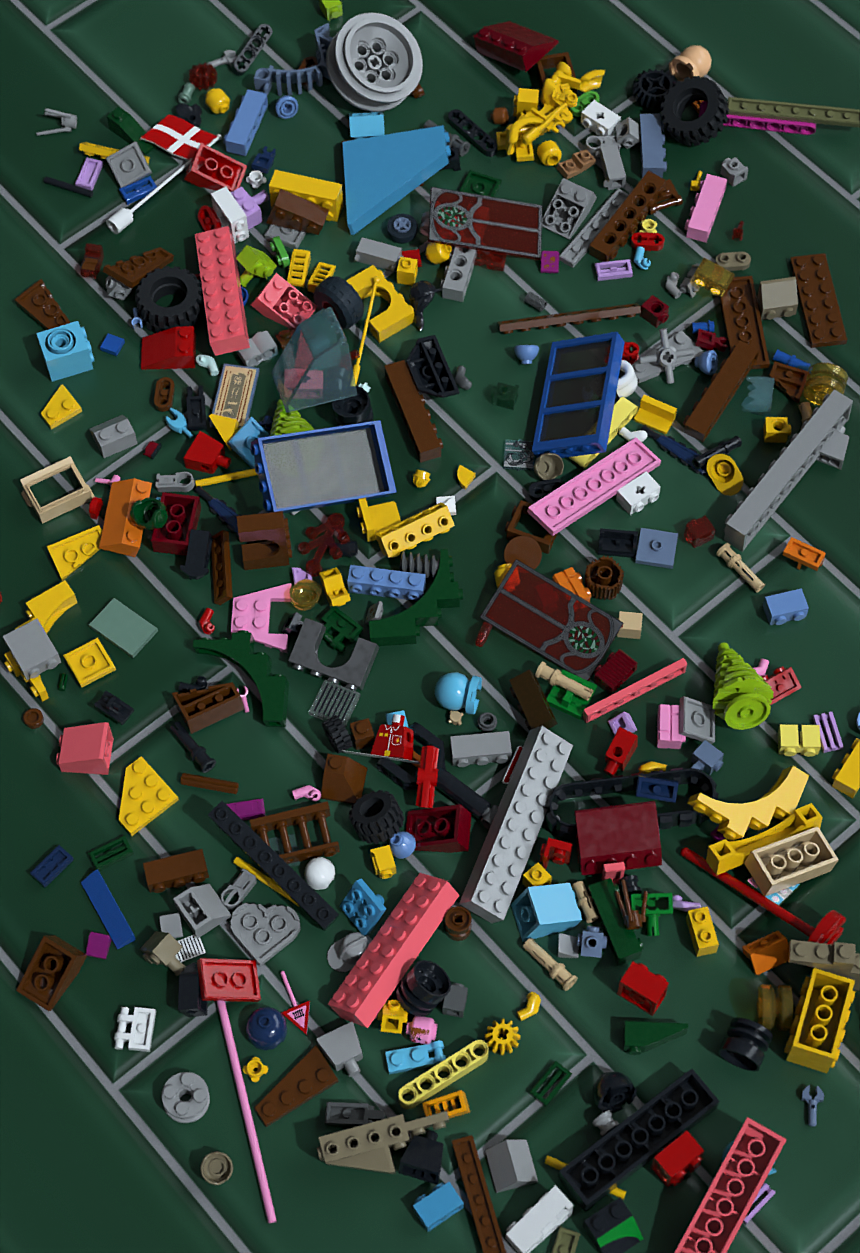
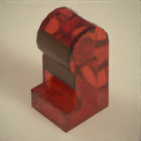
M86 243V252L80 270L81 277L96 279L104 258L102 245Z

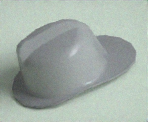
M359 932L348 934L330 947L327 955L329 965L339 972L352 970L368 945L372 942V939L368 935L364 936Z

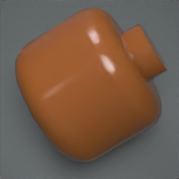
M494 108L493 113H491V119L494 124H507L509 120L507 108Z

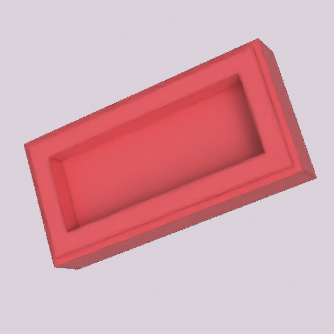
M624 862L604 864L602 881L611 878L613 884H618V881L624 877Z

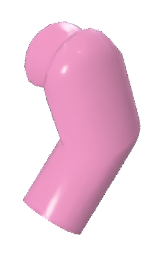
M310 785L292 790L294 800L305 797L315 802L321 798V792Z

